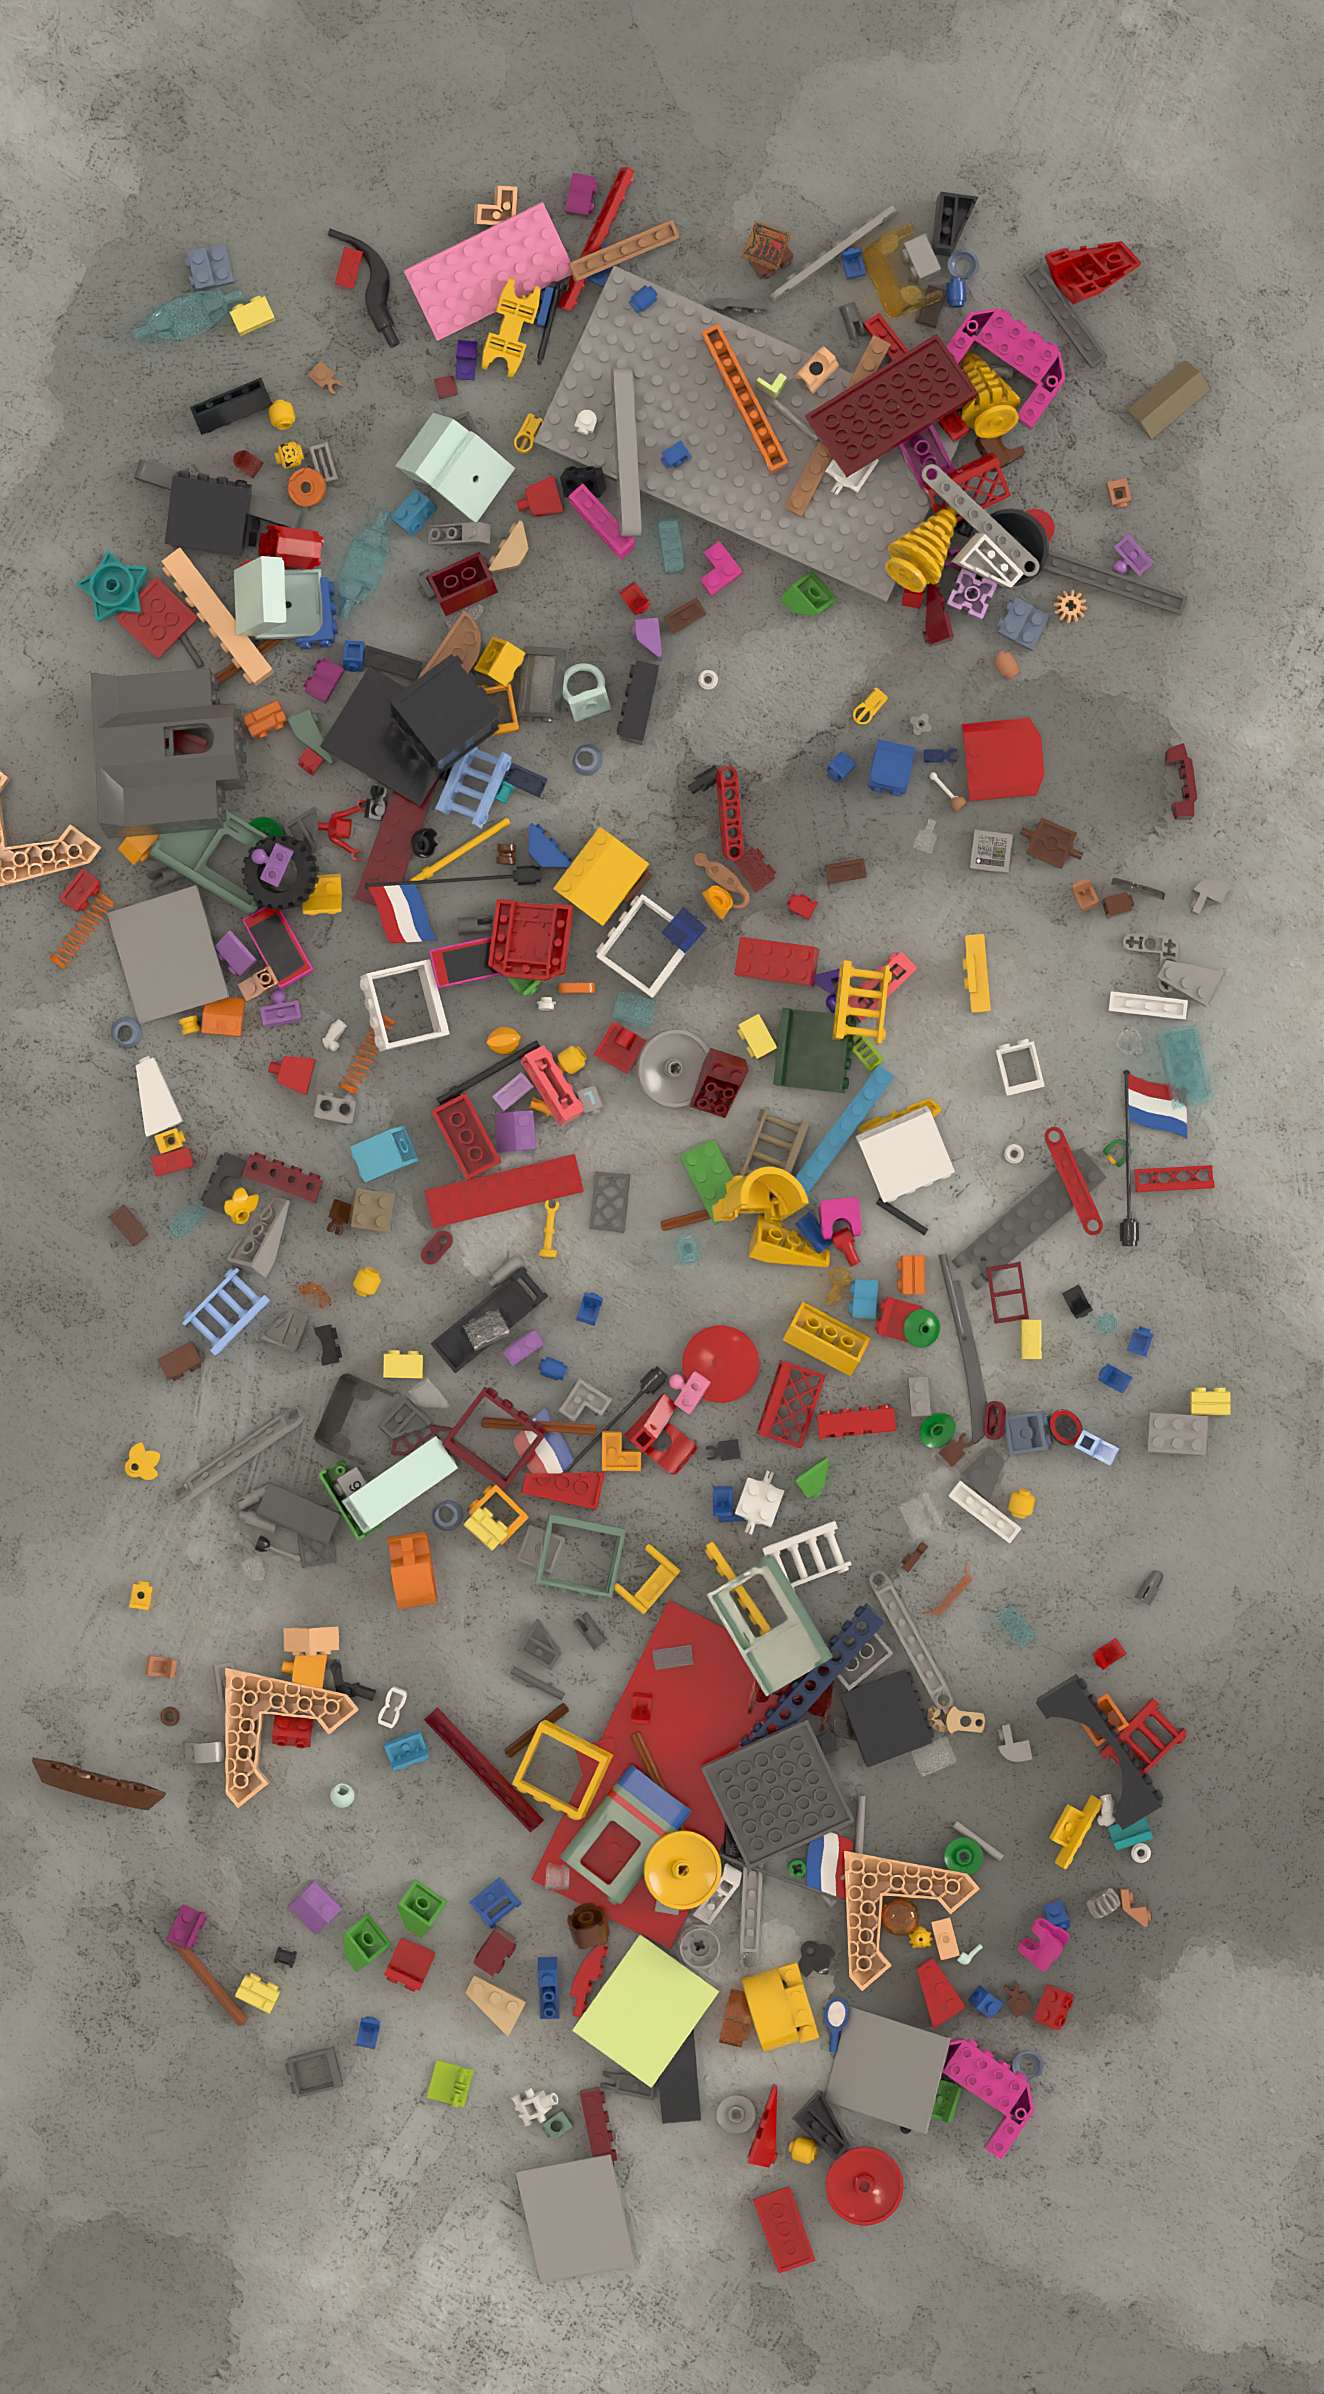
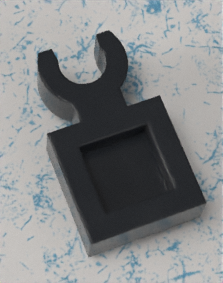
M372 786L370 790L372 799L367 798L364 818L382 821L387 807V802L383 801L387 794V788H380L378 793V786Z
M738 1439L720 1441L718 1448L712 1445L706 1447V1450L712 1449L714 1451V1455L707 1457V1460H714L717 1456H721V1461L741 1458Z

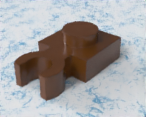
M334 1199L328 1216L332 1218V1222L327 1226L328 1232L333 1233L336 1227L335 1234L342 1235V1224H348L351 1204Z
M966 1433L959 1436L957 1443L951 1440L939 1452L951 1467L966 1454L962 1449L968 1448L973 1444L972 1440L968 1444L963 1443Z
M921 1542L911 1555L907 1553L901 1561L903 1563L902 1568L909 1572L928 1546Z
M1014 1980L1015 1988L1009 1990L1004 1985V1990L1012 1996L1007 2001L1017 2018L1033 2010V2007L1025 1991L1018 1992L1019 1985Z

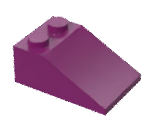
M933 425L897 446L921 489H923V484L926 483L921 476V471L926 465H936L945 474L955 470ZM933 468L928 469L926 472L929 480H933L937 475Z

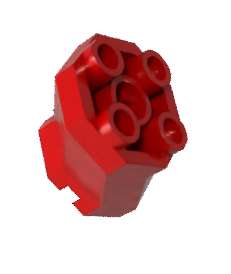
M267 525L265 529H268V531L260 536L259 556L279 557L284 560V567L313 570L315 566L318 567L321 564L320 555L324 538L319 535L318 531Z

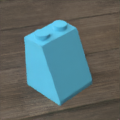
M405 1125L387 1130L350 1147L352 1158L357 1163L359 1175L364 1180V1183L419 1161Z

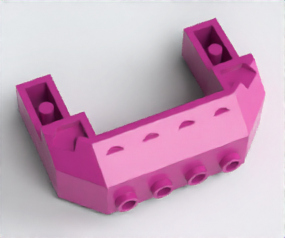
M995 308L969 313L946 346L959 365L971 347L976 349L980 344L1035 382L1033 393L1018 413V422L1031 431L1065 382L1061 352L1058 351L1059 348L1051 342L1046 343L1043 341V337L1036 331L1030 332L1026 329L1027 325L1022 321L1017 320L1016 322L1010 318L1011 314L1004 309L1000 311Z
M963 2037L950 2039L942 2072L1004 2114L983 2146L987 2151L1002 2160L1034 2112L1029 2083L1025 2080L1027 2077L1019 2071L1016 2073L1009 2069L1011 2066L1003 2060H1000V2062L996 2061L993 2058L994 2054L987 2049H984V2051L977 2048L978 2043L970 2038L967 2040Z

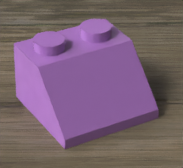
M658 618L635 620V625H632L633 639H637V644L657 661H662Z
M231 930L215 945L218 958L221 961L226 960L230 964L227 968L234 976L239 974L242 977L259 962Z
M533 1110L495 1114L498 1153L537 1150Z
M315 1880L288 1908L316 1935L342 1910L343 1906Z

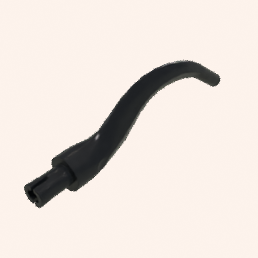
M330 228L328 236L347 242L357 250L364 252L363 257L370 268V281L365 294L368 313L377 332L383 333L389 347L393 348L399 345L400 341L392 328L395 323L387 308L390 281L385 263L363 241Z

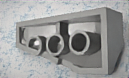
M274 1197L260 1214V1220L254 1226L251 1225L247 1229L249 1233L244 1239H239L235 1243L227 1261L253 1275L266 1278L276 1259L290 1201Z

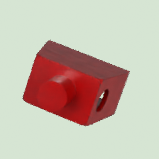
M553 476L525 488L527 498L516 501L519 512L530 509L532 517L564 514Z
M284 1056L282 1064L271 1061L268 1072L279 1075L277 1083L307 1095L316 1059Z

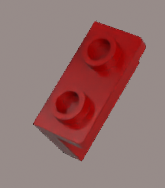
M82 868L59 899L75 912H83L89 905V898L92 895L95 897L101 890V882Z
M275 1715L272 1743L278 1746L290 1745L297 1748L311 1747L313 1719Z
M1047 1984L1033 2020L1051 2029L1060 2030L1066 2022V2014L1073 2004L1074 1994Z

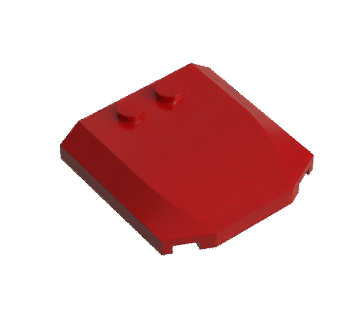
M1030 718L962 724L969 802L1037 795L1045 773L1041 735Z
M497 899L488 961L489 967L507 978L547 981L565 974L574 907L572 905H544Z

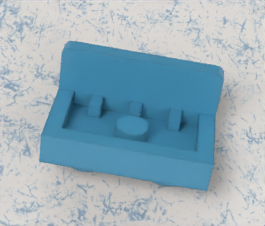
M415 488L390 518L413 537L427 520L433 516L437 507Z
M420 1730L383 1743L393 1771L405 1769L411 1764L421 1763L429 1758L428 1748Z

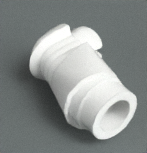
M340 1019L331 1024L326 1037L322 1038L324 1047L327 1050L336 1051L339 1048V1043L336 1041L347 1027Z
M1111 1794L1100 1796V1800L1103 1801L1101 1805L1102 1815L1098 1816L1097 1821L1101 1826L1105 1825L1107 1827L1115 1822V1818L1112 1815L1114 1800Z

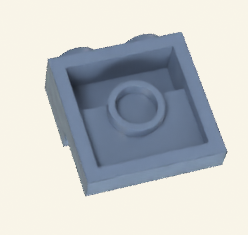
M225 244L187 251L188 256L184 257L187 269L191 268L192 275L189 276L191 287H196L197 292L235 283Z
M1015 598L1014 601H1009L1005 609L1008 613L1005 618L1001 617L997 628H999L997 634L1032 651L1050 615Z
M1045 1410L1005 1417V1429L1010 1455L1051 1449L1054 1440L1052 1433L1048 1432L1047 1425H1050V1417L1048 1414H1045Z

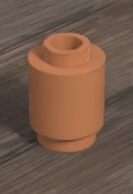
M1002 651L995 656L996 660L993 663L1007 680L1012 679L1021 672L1019 670L1020 666L1010 652L1005 653V651Z

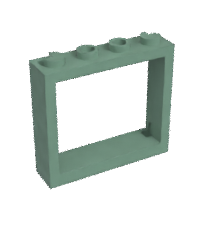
M548 1513L534 1582L539 1583L538 1587L550 1589V1586L558 1587L557 1591L569 1593V1590L577 1591L576 1595L587 1597L589 1593L596 1595L595 1598L600 1600H607V1597L612 1598L626 1529ZM553 1523L617 1535L605 1590L542 1577Z

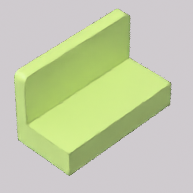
M780 373L772 386L758 378L756 380V387L773 399H776L785 386L787 377Z

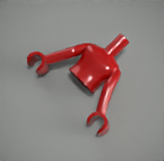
M365 799L359 800L355 807L332 814L328 823L318 822V830L327 831L329 840L352 854V858L357 862L362 859H356L355 854L363 852L352 848L337 838L350 839L352 819H343L341 817L349 816L360 810L365 812V809L360 807L361 803L367 802Z

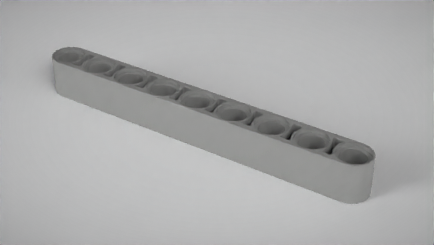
M612 368L611 390L620 536H641L642 525L632 368Z

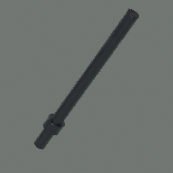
M536 1040L459 1086L451 1087L447 1093L436 1098L438 1103L441 1105L452 1098L455 1099L461 1096L460 1093L519 1060L525 1054L539 1048V1043Z

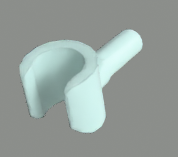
M979 1944L968 1955L962 1952L957 1961L963 1965L968 1964L972 1957L983 1948L982 1945Z

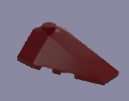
M931 582L927 584L925 631L922 634L925 643H929V647L950 642L954 638L948 613L944 612L945 605L943 596L939 593V582L934 585Z

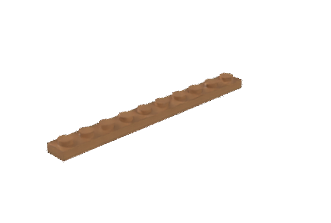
M873 335L845 390L878 370L891 345L890 343ZM819 440L785 506V509L800 517L804 514L832 459V456L821 440Z

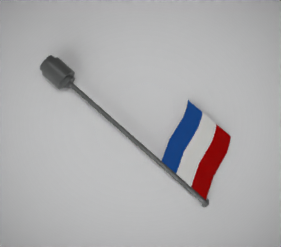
M830 1832L809 1842L806 1860L807 1885L756 1866L751 1869L846 1904L845 1878L844 1880L840 1878L845 1874L844 1851L853 1852L852 1840ZM718 1852L719 1857L747 1867L745 1862Z

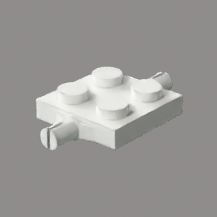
M833 459L825 471L836 481L831 492L838 496V493L844 486L858 493L879 460L876 459L846 478Z
M766 1470L763 1481L747 1478L734 1513L748 1521L744 1532L752 1535L755 1524L772 1527L784 1490L770 1484L774 1473H770L768 1470Z

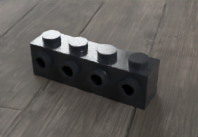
M258 378L193 405L190 409L199 431L203 435L239 419L246 418L258 411H263L273 404L262 378Z

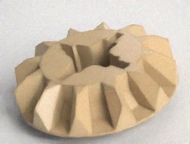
M938 1701V1703L945 1706L948 1704V1701ZM933 1704L927 1713L928 1722L936 1731L947 1732L946 1721L944 1725L941 1719H935V1717L940 1715L941 1710ZM950 1708L942 1711H944V1713L947 1714Z

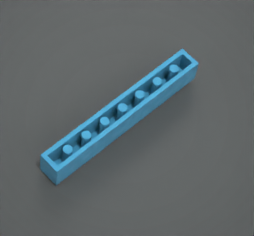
M878 1065L795 1178L804 1188L806 1195L895 1077L882 1066Z

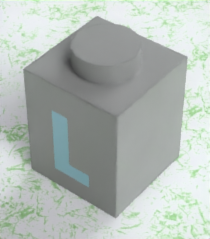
M595 1085L577 1091L585 1114L589 1113L592 1116L601 1112L600 1108H603Z

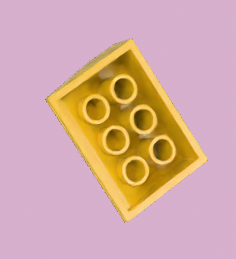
M599 827L553 889L589 917L604 926L650 864L614 836Z

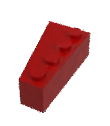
M889 1404L878 1405V1409L870 1410V1406L858 1407L859 1411L851 1412V1408L839 1409V1413L833 1414L831 1410L820 1411V1415H816L818 1439L896 1431L894 1408H890Z

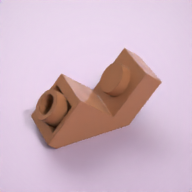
M268 966L237 985L246 1002L265 993L279 982L271 966Z
M1127 1887L1119 1888L1121 1908L1144 1927H1147L1148 1921H1151L1150 1909L1146 1910L1145 1905L1130 1906L1133 1903L1132 1892H1129Z

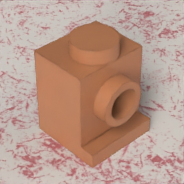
M1123 478L1107 482L1106 488L1111 506H1116L1117 509L1128 507L1127 503H1130L1132 499L1127 479ZM1120 492L1122 498H1116L1115 493Z

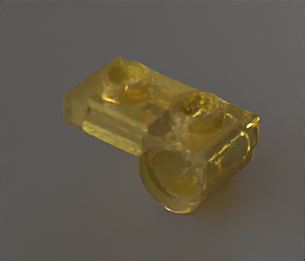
M840 1267L832 1268L829 1271V1281L834 1285L824 1300L826 1304L831 1306L832 1303L836 1304L842 1295L839 1293L842 1286L846 1288L852 1279L849 1277L851 1272ZM835 1270H839L843 1274V1278L839 1282L832 1279V1273Z

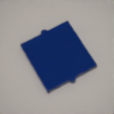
M683 907L661 933L671 941L672 945H676L681 951L686 953L705 932L707 927L697 919L696 915L693 916Z

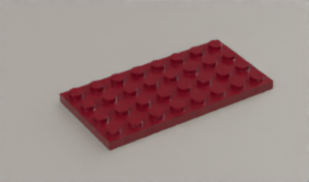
M935 334L806 414L805 417L847 478L979 395L938 334Z

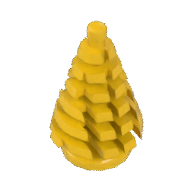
M970 348L961 361V369L979 396L962 406V420L968 427L973 428L976 435L981 438L998 437L1013 429L1017 424L1019 416L1016 410L1021 401L1019 396L1012 391L1011 387L1000 376H997L994 370L991 371L990 366L979 355L974 354Z
M950 505L947 510H940L936 513V516H931L927 519V522H922L917 528H913L908 534L901 536L888 546L889 554L892 558L888 559L885 563V569L890 577L902 587L919 593L925 589L926 584L931 582L934 585L940 581L941 571L943 570L947 551L950 547V539L954 533L953 528L957 522L955 515L958 513Z

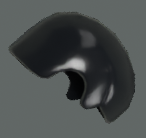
M423 828L417 830L412 835L411 848L417 857L429 858L434 854L435 847L438 846V843L434 840L437 832L432 828Z

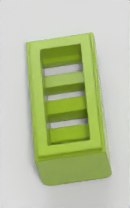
M852 1035L851 1039L854 1042L858 1038H862L854 1044L852 1051L867 1070L871 1072L884 1061V1058L865 1036ZM866 1043L867 1045L858 1052L857 1049ZM871 1049L872 1051L863 1058L862 1055ZM876 1055L877 1057L868 1064L867 1061Z

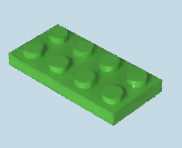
M715 1139L680 1155V1159L713 1224L716 1225L723 1221H714L712 1206L718 1203L719 1199L725 1198L727 1193L725 1184L732 1180L733 1175Z

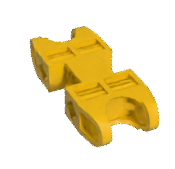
M511 277L506 282L495 312L504 314L498 335L488 332L481 362V369L487 370L489 362L492 363L496 357H503L507 362L508 368L506 377L512 378L517 371L527 345L518 342L523 322L526 321L533 324L540 298V287L534 286L532 294L530 293L527 298H517L514 292L515 288H513L515 279ZM502 304L514 307V309L502 306ZM520 309V310H523V311H526V312H530V313H532V314L530 315V314H527V313H524V312H520V311H518V310ZM490 341L503 345V347L490 343ZM507 346L520 350V352L508 349Z

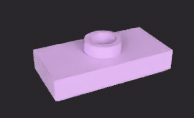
M521 1072L492 1097L505 1112L534 1086Z

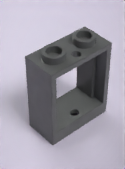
M334 2046L288 2058V2063L285 2064L287 2074L291 2075L293 2082H290L292 2094L296 2093L297 2098L343 2086ZM326 2055L333 2082L301 2089L295 2062Z

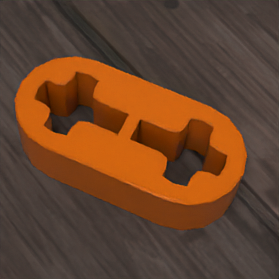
M558 983V993H595V983Z

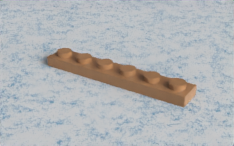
M672 219L569 262L568 266L574 281H578L680 237Z

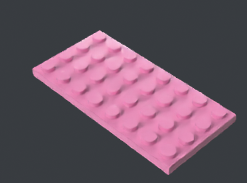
M543 202L403 270L437 341L495 313L500 294L510 277L515 279L514 292L517 298H520L522 295L527 297L530 293L532 294L534 286L540 287L541 290L551 285L552 281L558 282L572 275L568 263L571 261Z

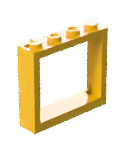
M544 1720L538 1725L512 1785L516 1786V1789L522 1793L533 1795V1798L539 1802L545 1801L550 1804L552 1809L566 1812L569 1818L580 1820L586 1816L613 1754ZM543 1733L600 1762L579 1809L522 1780Z

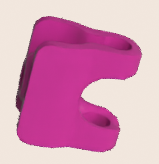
M856 1197L837 1198L821 1202L818 1211L821 1234L824 1240L831 1239L833 1233L832 1226L836 1221L846 1222L850 1227L853 1237L861 1235L859 1200Z
M1037 1918L1031 1928L1040 1942L1031 1938H1024L1018 1945V1950L1036 1968L1044 1972L1061 1954L1070 1935L1046 1919Z

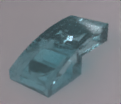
M1012 1605L997 1616L998 1620L1021 1649L1037 1637Z

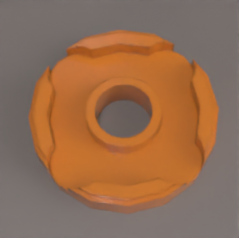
M302 468L294 472L289 479L288 494L297 505L311 507L320 503L324 498L326 482L317 470ZM305 482L311 484V490L308 493H305L302 489Z

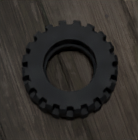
M270 836L258 841L255 847L250 848L248 851L250 854L243 861L245 868H242V874H244L245 879L242 880L243 884L247 885V893L254 897L253 900L256 903H261L263 907L272 908L273 910H285L298 907L302 902H306L309 899V895L313 894L316 889L314 888L315 883L319 881L317 877L319 866H316L315 863L317 858L315 855H312V850L309 846H305L304 842L294 839V837ZM276 843L294 850L291 857L297 868V878L294 885L288 890L277 891L272 889L266 881L261 880L260 877L266 864H256L253 862L252 853L254 850L263 849L269 857Z

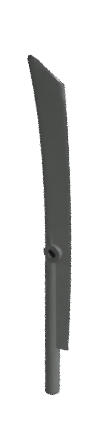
M944 1253L938 1256L962 1353L970 1401L973 1444H976L985 1436L983 1428L985 1408L987 1406L974 1337L958 1280L952 1281L947 1256Z

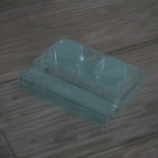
M619 990L612 1018L649 1028L657 1001Z

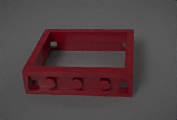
M484 1386L444 1439L442 1445L494 1484L505 1490L547 1432L542 1424L539 1422L534 1423L530 1420V1416L526 1412L515 1409L511 1401L500 1398L496 1390ZM484 1396L537 1435L507 1476H504L454 1439V1436Z

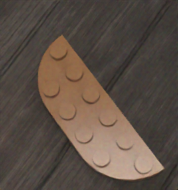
M463 611L418 679L450 654H453L454 657L459 656L463 661L461 666L467 674L471 671L480 654L481 636L477 624L466 611Z

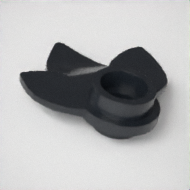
M811 1940L804 1942L800 1950L802 1957L799 1960L801 1973L807 1977L814 1970L820 1974L827 1975L829 1972L828 1959L835 1955L833 1949L826 1944L818 1945ZM808 1947L814 1948V1952L811 1954L807 1953L806 1950Z

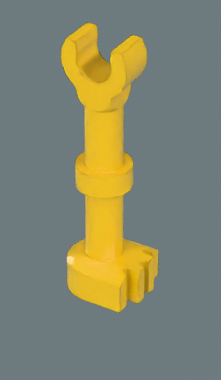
M549 1200L545 1202V1209L547 1210L546 1228L543 1230V1233H545L544 1247L539 1250V1257L555 1259L557 1250L551 1249L552 1236L555 1234V1229H553L555 1212L559 1209V1202L556 1201L555 1208L551 1209L548 1206Z

